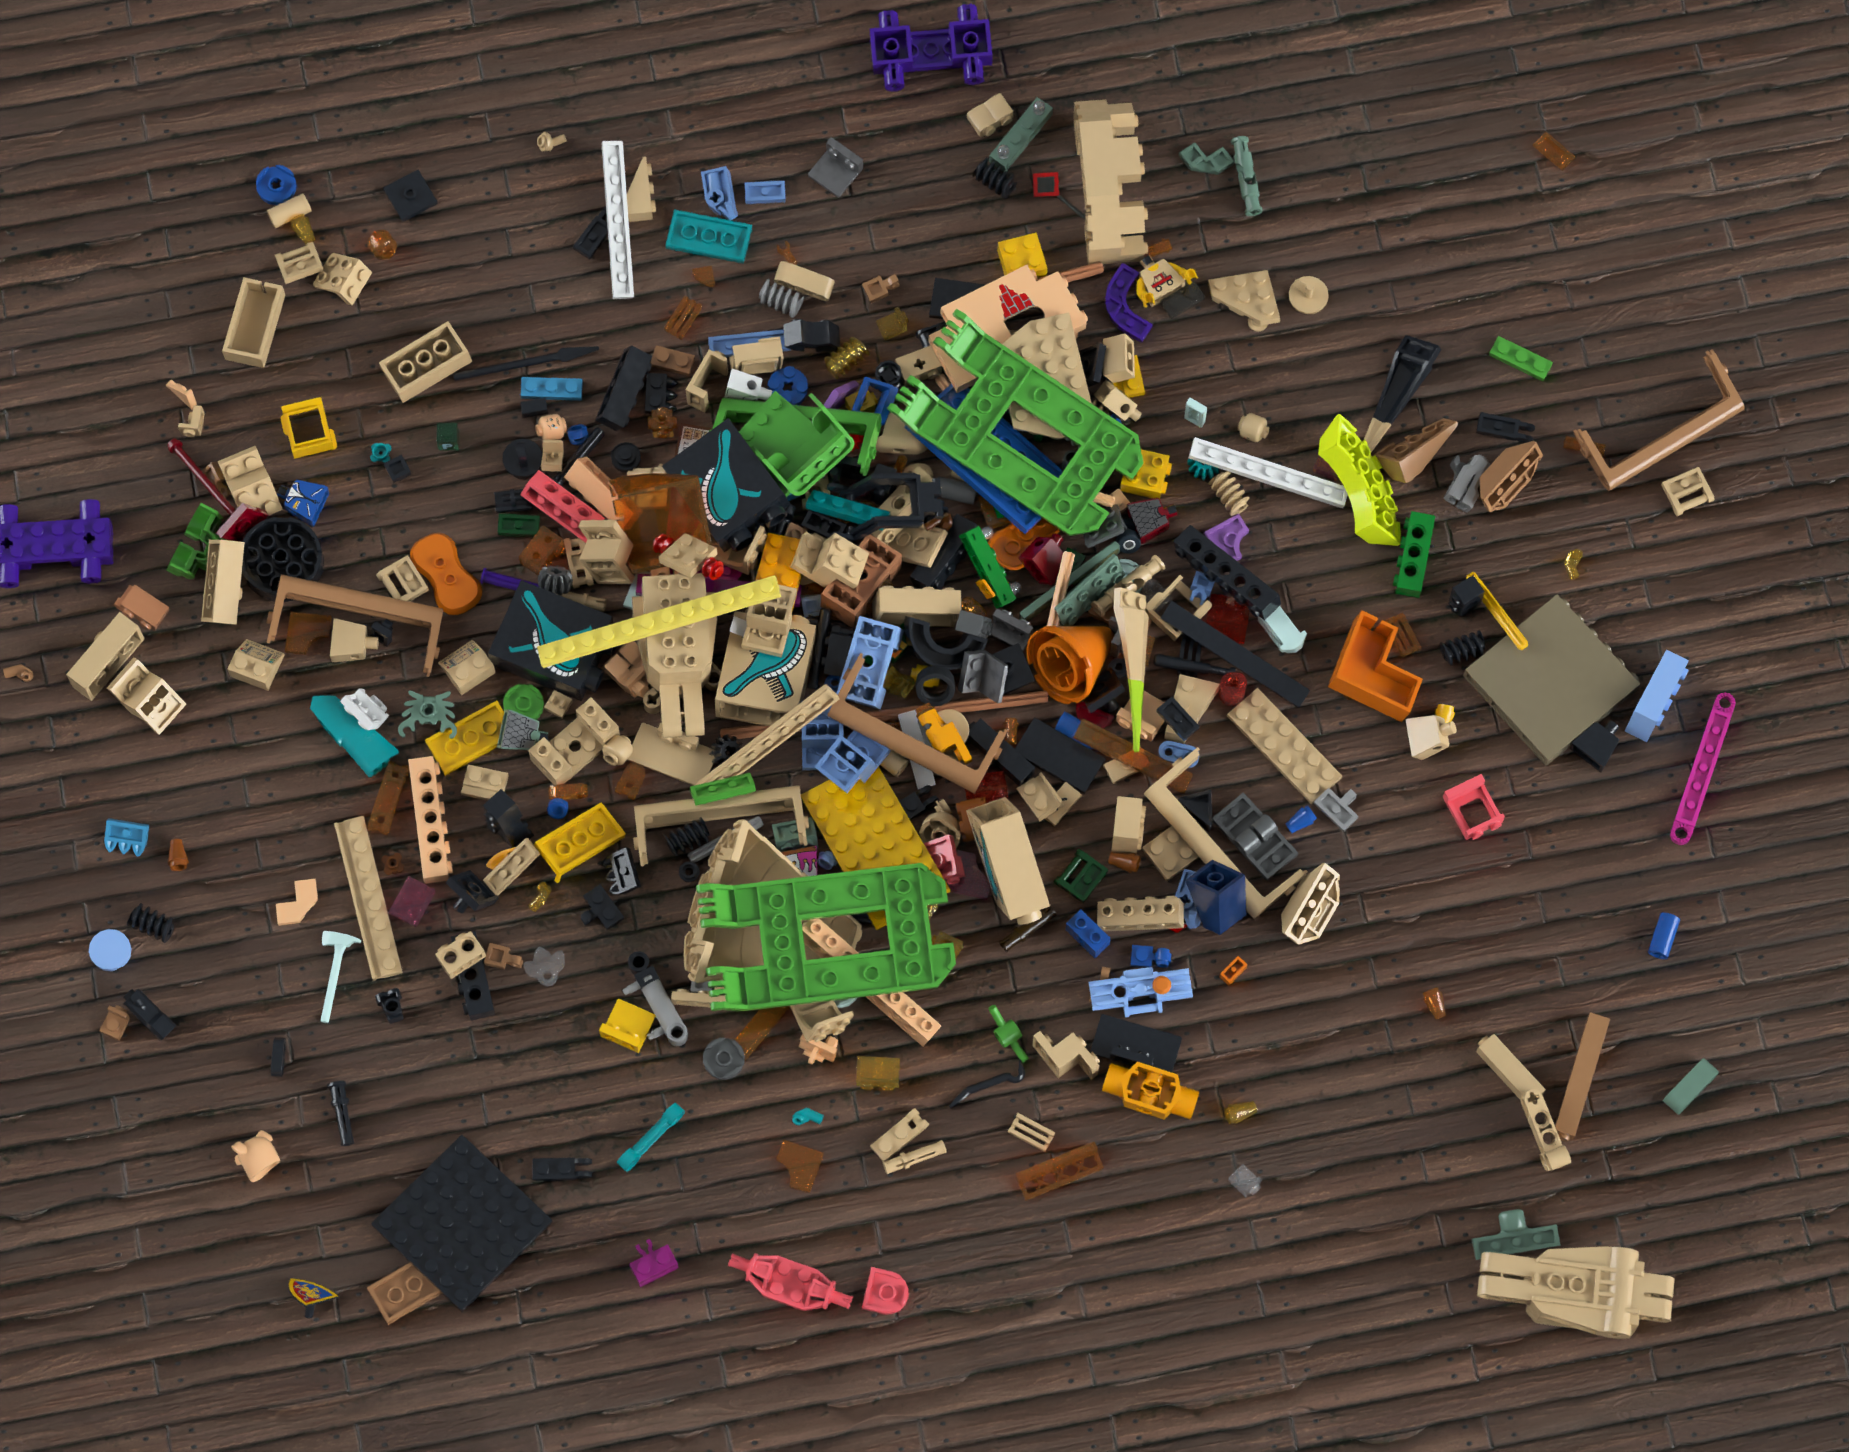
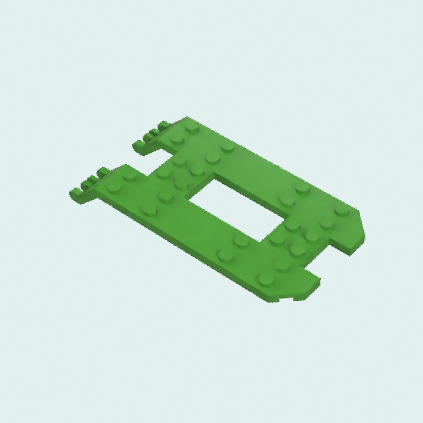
M956 309L953 316L964 323L962 328L953 321L948 320L946 325L954 330L957 335L943 327L942 333L953 341L949 345L942 338L936 337L933 343L941 348L960 367L977 377L976 383L957 410L940 400L920 380L910 375L907 383L918 389L916 394L904 386L901 387L900 391L909 397L911 401L897 393L895 399L907 407L902 411L897 405L890 403L887 409L914 433L1068 536L1098 531L1109 515L1107 510L1093 502L1114 470L1132 481L1144 463L1138 434L986 334L968 315ZM1012 402L1080 446L1059 478L991 434Z
M922 863L740 885L713 883L696 885V891L699 894L713 892V898H700L698 905L713 904L714 906L699 908V913H715L716 918L701 919V928L720 927L735 929L759 926L764 965L745 968L727 966L706 968L708 976L723 975V981H709L708 988L724 987V989L709 991V996L717 997L724 995L726 1001L711 1002V1011H750L938 988L956 965L953 942L932 945L927 905L948 903L945 880L934 874ZM885 911L890 950L806 960L802 920Z

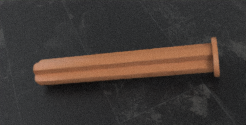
M1096 262L1062 271L1059 274L1061 276L1064 275L1067 282L1102 274L1104 267L1102 262ZM1047 276L1040 277L1036 281H1039Z

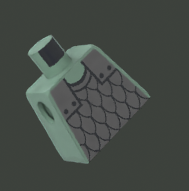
M504 710L497 748L529 750L535 745V742L538 743L543 737L548 740V732L538 730L539 721L513 710Z

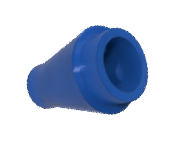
M1307 805L1304 808L1301 807L1285 825L1293 834L1300 829L1314 824L1313 821L1317 818Z

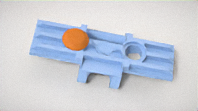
M1152 967L1123 971V976H1120V978L1089 982L1093 1011L1123 1007L1125 1018L1133 1014L1155 1011L1163 1013L1162 1002L1193 998L1189 968L1165 972H1153ZM1117 987L1124 988L1125 996L1117 997L1114 994V990ZM1148 995L1149 998H1156V1003L1128 1007V1001L1133 1000L1134 997Z

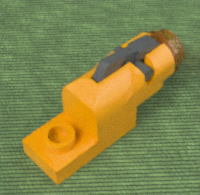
M926 703L915 710L918 725L926 745L933 747L941 753H946L956 748L954 754L959 762L962 760L965 765L972 762V757L953 722L946 724L937 713L935 707L931 706L930 703Z

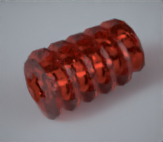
M1229 672L1222 677L1219 698L1223 704L1235 706L1244 700L1247 680L1243 673Z

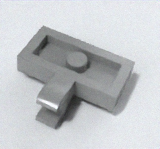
M1328 788L1314 801V804L1343 832L1358 819V815L1348 807L1356 799L1357 795L1352 789L1340 799Z

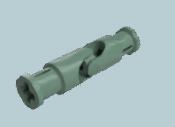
M1238 136L1231 140V145L1234 146V161L1238 172L1241 196L1246 206L1245 215L1256 216L1261 214L1263 209L1259 204L1258 197L1260 194L1256 175L1253 171L1252 154L1249 152L1247 144L1249 139L1246 136Z

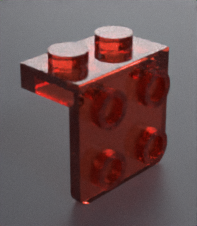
M1212 594L1210 596L1212 607L1207 613L1206 623L1236 643L1244 645L1250 612L1249 608L1244 604L1242 606L1238 604L1234 597Z

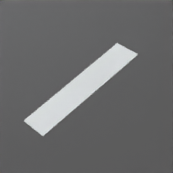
M916 710L898 714L902 732L924 743L918 725ZM910 760L918 789L926 785H936L932 771Z

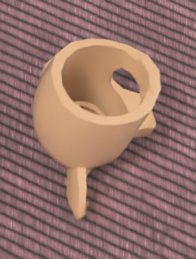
M262 1130L258 1132L256 1137L244 1143L236 1142L231 1146L238 1153L235 1156L236 1164L243 1166L251 1182H256L263 1178L266 1173L280 1162V1158L271 1143L273 1141L272 1136Z

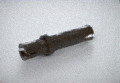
M1051 906L1046 907L1041 911L1042 917L1037 921L1023 924L1019 928L1015 927L1011 934L999 941L1000 946L1005 948V952H1008L1018 943L1026 941V937L1057 916Z

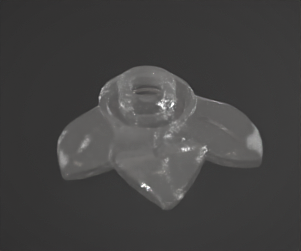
M539 946L534 953L533 961L524 962L525 972L528 976L538 979L540 984L551 986L556 983L558 973L564 968V953L560 950L551 956L546 949ZM550 973L552 976L550 979H545L544 975Z

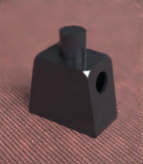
M1612 720L1605 727L1596 722L1572 742L1570 750L1601 773L1619 742V739L1614 735L1619 726Z

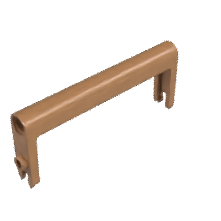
M1713 349L1710 352L1707 350L1705 352L1706 356L1703 358L1723 395V399L1611 467L1607 466L1586 430L1575 429L1573 431L1581 446L1580 451L1586 459L1588 458L1606 490L1614 489L1745 409L1742 399L1728 376L1727 367L1720 362Z
M281 574L273 612L269 611L267 624H270L267 643L270 644V641H275L284 599L298 600L429 628L430 633L423 673H427L426 677L430 676L433 660L438 659L440 647H436L443 608Z
M860 653L852 669L847 668L842 678L845 682L838 694L839 700L832 705L827 716L975 794L993 758L997 760L1003 749L999 747L1008 730L1005 729L1004 732L999 731L977 770L956 761L845 701L865 662V659L862 658L863 654Z

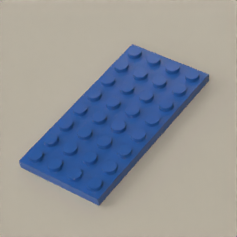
M951 384L937 397L957 410L970 389L966 388L956 393ZM1000 419L991 434L1057 478L1060 477L1063 471L1017 430H1014L1006 420ZM905 425L904 428L1024 534L1043 519L914 433Z

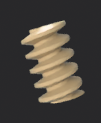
M1226 471L1216 475L1208 484L1212 485L1211 489L1213 491H1217L1216 496L1221 498L1220 502L1222 504H1226V510H1231L1230 516L1233 517L1248 507L1247 501L1250 498L1249 496L1242 498L1245 491H1237L1240 484L1233 485L1236 478H1228L1231 472Z

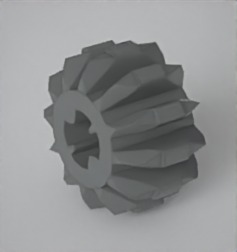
M551 565L542 568L538 575V586L558 595L566 594L571 590L573 579L570 570L565 569V567Z

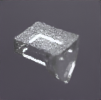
M1150 579L1145 583L1140 594L1146 596V602L1148 603L1156 593H1163L1165 589L1157 579ZM1169 595L1155 609V612L1157 613L1172 601V597Z

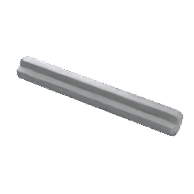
M759 816L748 821L756 830L763 826V821ZM722 836L688 854L690 862L696 863L711 855Z

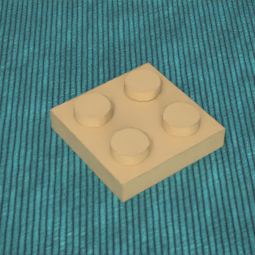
M1172 826L1142 847V851L1166 881L1172 879L1200 858Z

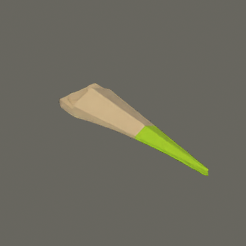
M1120 587L1114 588L1113 609L1119 628L1128 677L1134 752H1139L1149 615L1146 613L1147 603L1145 595Z

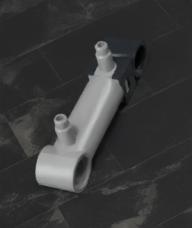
M633 952L628 958V964L636 982L628 985L622 991L624 995L640 989L661 1025L647 1034L648 1039L652 1040L666 1034L671 1045L678 1047L684 1045L688 1040L687 1028L664 989L653 965L650 966L649 958L644 952ZM637 960L645 962L644 966L640 968L635 967L634 963ZM680 1030L683 1034L681 1037L675 1038L672 1036V1032Z

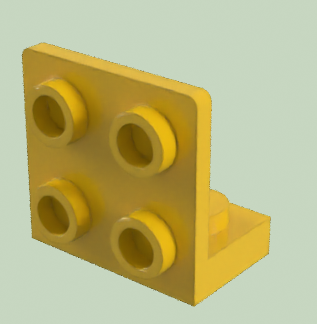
M618 999L606 1024L602 1023L599 1029L600 1037L639 1053L656 1016L649 1011Z

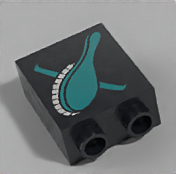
M729 418L662 466L724 553L731 548L734 552L746 548L754 539L751 533L764 524L768 528L779 524L787 516L785 509L791 505L783 491Z
M521 580L491 645L488 656L494 667L582 701L586 690L595 693L600 686L604 670L597 666L602 654L612 656L616 647L543 668L537 646L613 624V618L608 614Z

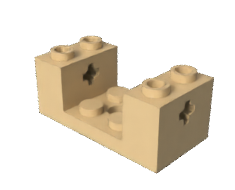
M592 697L576 709L577 718L548 742L543 737L528 750L531 761L557 789L602 752L604 745L614 735H620L618 725ZM577 742L581 745L579 751L573 752L569 749L570 745Z

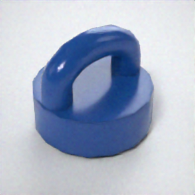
M578 424L568 428L567 435L570 443L581 445L586 440L588 431L585 425Z
M561 798L550 800L547 806L548 815L554 819L564 818L568 812V802Z

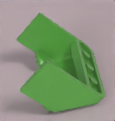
M812 393L808 396L820 408L812 417V425L817 431L786 458L783 453L775 451L765 458L754 445L751 447L753 452L794 496L803 495L854 448L853 438Z

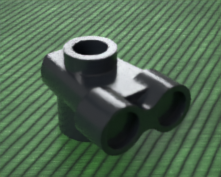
M393 988L388 992H381L375 996L378 1006L382 1007L390 1024L404 1019L400 1004L402 996L399 988Z

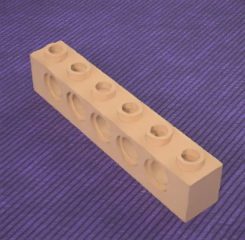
M433 756L408 759L423 879L425 884L447 881L450 878L449 874L453 873L452 862L447 861L450 845L449 841H445L444 834H448L446 821L442 822L445 806L444 801L440 802L439 794H443L442 784L437 782V775L440 774L439 762H435ZM424 777L432 778L427 784L421 782ZM428 796L434 798V800L431 803L423 802V800ZM429 816L436 817L433 823H427L426 819ZM431 836L439 837V840L435 843L428 841ZM436 855L442 857L437 863L431 862L432 857Z

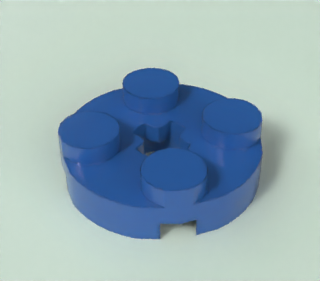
M275 165L276 167L264 168L258 174L256 186L257 192L263 201L268 204L279 205L294 196L297 183L290 169L282 165ZM280 181V187L274 189L272 183Z
M787 366L775 371L768 380V389L772 390V394L774 391L779 393L790 404L800 405L806 399L808 382L801 371L792 366ZM791 384L792 391H784V385Z

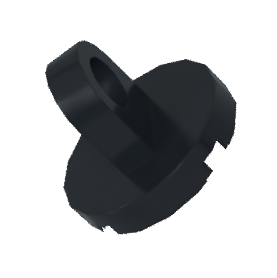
M517 439L506 446L502 461L505 470L513 475V477L527 479L533 477L541 469L543 454L541 448L534 441Z

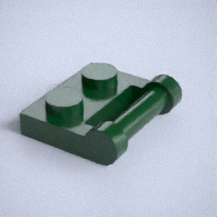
M1078 849L1074 859L1060 877L1057 876L1053 882L1084 904L1109 869L1081 849ZM1082 861L1087 863L1071 884L1066 882Z

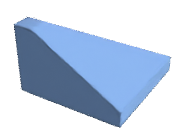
M821 594L801 595L804 617L807 618L809 615L819 616Z

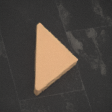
M173 380L166 384L191 410L194 405H197L191 389L186 391L185 386L179 383L176 384Z

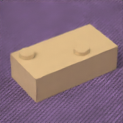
M447 321L382 360L379 364L388 381L404 403L471 363L472 359L455 330Z
M209 540L201 622L237 624L238 604L242 598L240 583L245 542Z
M119 612L103 632L100 631L95 636L93 644L66 674L72 687L92 701L143 642L144 637L139 626Z

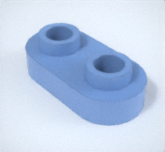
M1165 741L1159 746L1158 755L1163 762L1173 764L1180 757L1184 759L1185 756L1189 755L1196 748L1182 743ZM1165 751H1171L1172 755L1167 756ZM1199 759L1196 760L1188 768L1194 767L1198 763Z

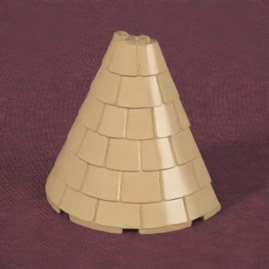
M739 820L733 825L735 829H727L718 841L708 859L710 869L701 875L698 885L707 883L740 885L807 877V875L801 872L765 836L762 837L748 821ZM696 891L687 922L692 928L684 940V967L686 971L691 972L688 974V978L697 983L718 979L723 980V975L708 976L706 968L715 966L745 968L764 965L759 926L735 929L720 927L701 928V919L716 918L715 913L700 914L699 908L714 905H698V900L700 898H713V892L699 894ZM851 915L819 918L855 949L857 942L862 936V925ZM802 920V921H801V922H802V928L806 925V923H807L809 920ZM804 943L806 960L821 958Z

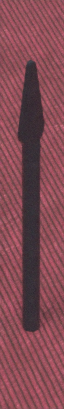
M599 347L561 348L555 353L456 372L453 375L455 381L557 360L567 362L597 351Z

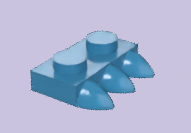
M108 818L104 839L108 852H111L118 842L121 853L125 854L129 851L132 844L135 855L137 857L140 856L147 845L149 825Z

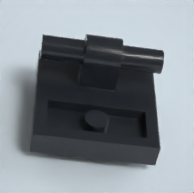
M845 456L827 473L828 482L839 484L841 477L858 481L866 478L867 476L860 474L861 465L857 463L859 456Z

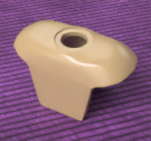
M889 412L883 434L878 437L876 443L877 452L918 455L925 452L928 448L904 428L905 424L896 415Z

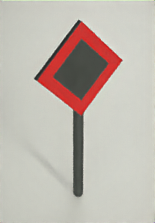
M1058 172L1033 174L1034 198L1057 197L1082 219H1085V215L1059 194Z

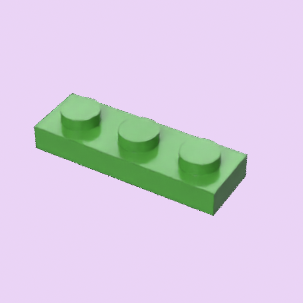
M1500 336L1496 339L1489 353V356L1543 382L1553 364L1552 361Z
M750 773L690 787V793L695 806L756 791L755 783Z

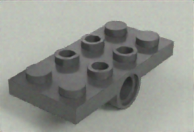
M1244 792L1212 818L1213 823L1266 881L1299 854L1278 831L1275 822L1267 814H1263Z

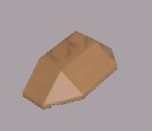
M1531 441L1506 448L1480 476V497L1487 511L1493 512L1494 510L1504 509L1532 479L1538 462L1543 457L1537 442Z

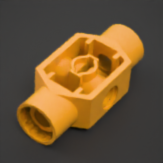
M1137 1062L1130 1069L1110 1063L1102 1088L1103 1092L1122 1097L1124 1107L1163 1120L1171 1113L1191 1120L1200 1091L1181 1086L1178 1074Z

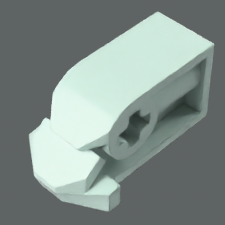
M1280 606L1265 621L1258 616V622L1281 652L1296 653L1302 649L1307 635L1306 631L1304 630L1300 633Z

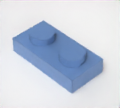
M785 181L746 182V204L786 202Z

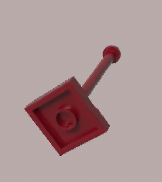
M176 438L170 440L167 444L169 452L172 454L176 453L230 515L229 519L216 533L222 539L242 542L249 530L265 520L269 515L265 510L242 503L235 510L182 449L183 443Z

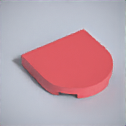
M871 1267L862 1309L886 1315L900 1311L908 1300L909 1290L907 1283L895 1272Z

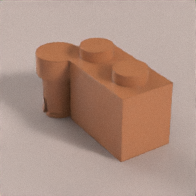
M128 585L121 598L118 597L114 603V606L122 611L126 617L130 619L134 617L140 621L139 625L146 630L152 629L155 631L169 612L167 605L136 585Z

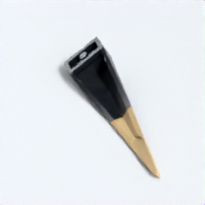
M1405 335L1395 352L1380 400L1364 438L1371 452L1433 369L1432 364L1441 351L1439 345Z

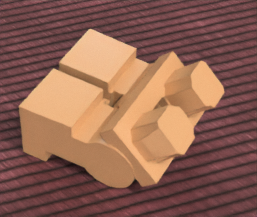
M635 641L624 644L601 667L625 692L630 693L634 698L637 696L643 698L650 690L647 686L649 683L639 648Z

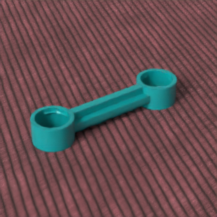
M676 1102L673 1103L664 1112L661 1119L632 1148H629L621 1155L617 1164L626 1172L632 1169L641 1156L661 1135L683 1117L685 1110Z

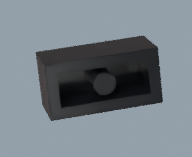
M545 398L520 402L523 418L548 414Z

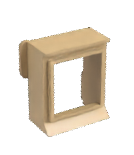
M780 337L759 339L757 343L732 346L733 356L729 357L731 370L735 369L753 375L775 372L777 369L780 370L782 368L784 357Z
M1181 575L1163 593H1156L1146 606V613L1149 615V618L1174 641L1182 633L1180 631L1176 632L1169 624L1161 620V617L1155 610L1175 589L1198 609L1193 615L1199 619L1212 607L1211 602L1208 600L1203 605H1200L1201 600L1198 597H1194L1193 601H1190L1189 598L1192 590L1181 581L1183 579Z

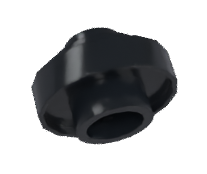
M624 442L618 444L611 453L612 465L620 472L627 473L628 471H633V468H637L640 465V450L632 443Z

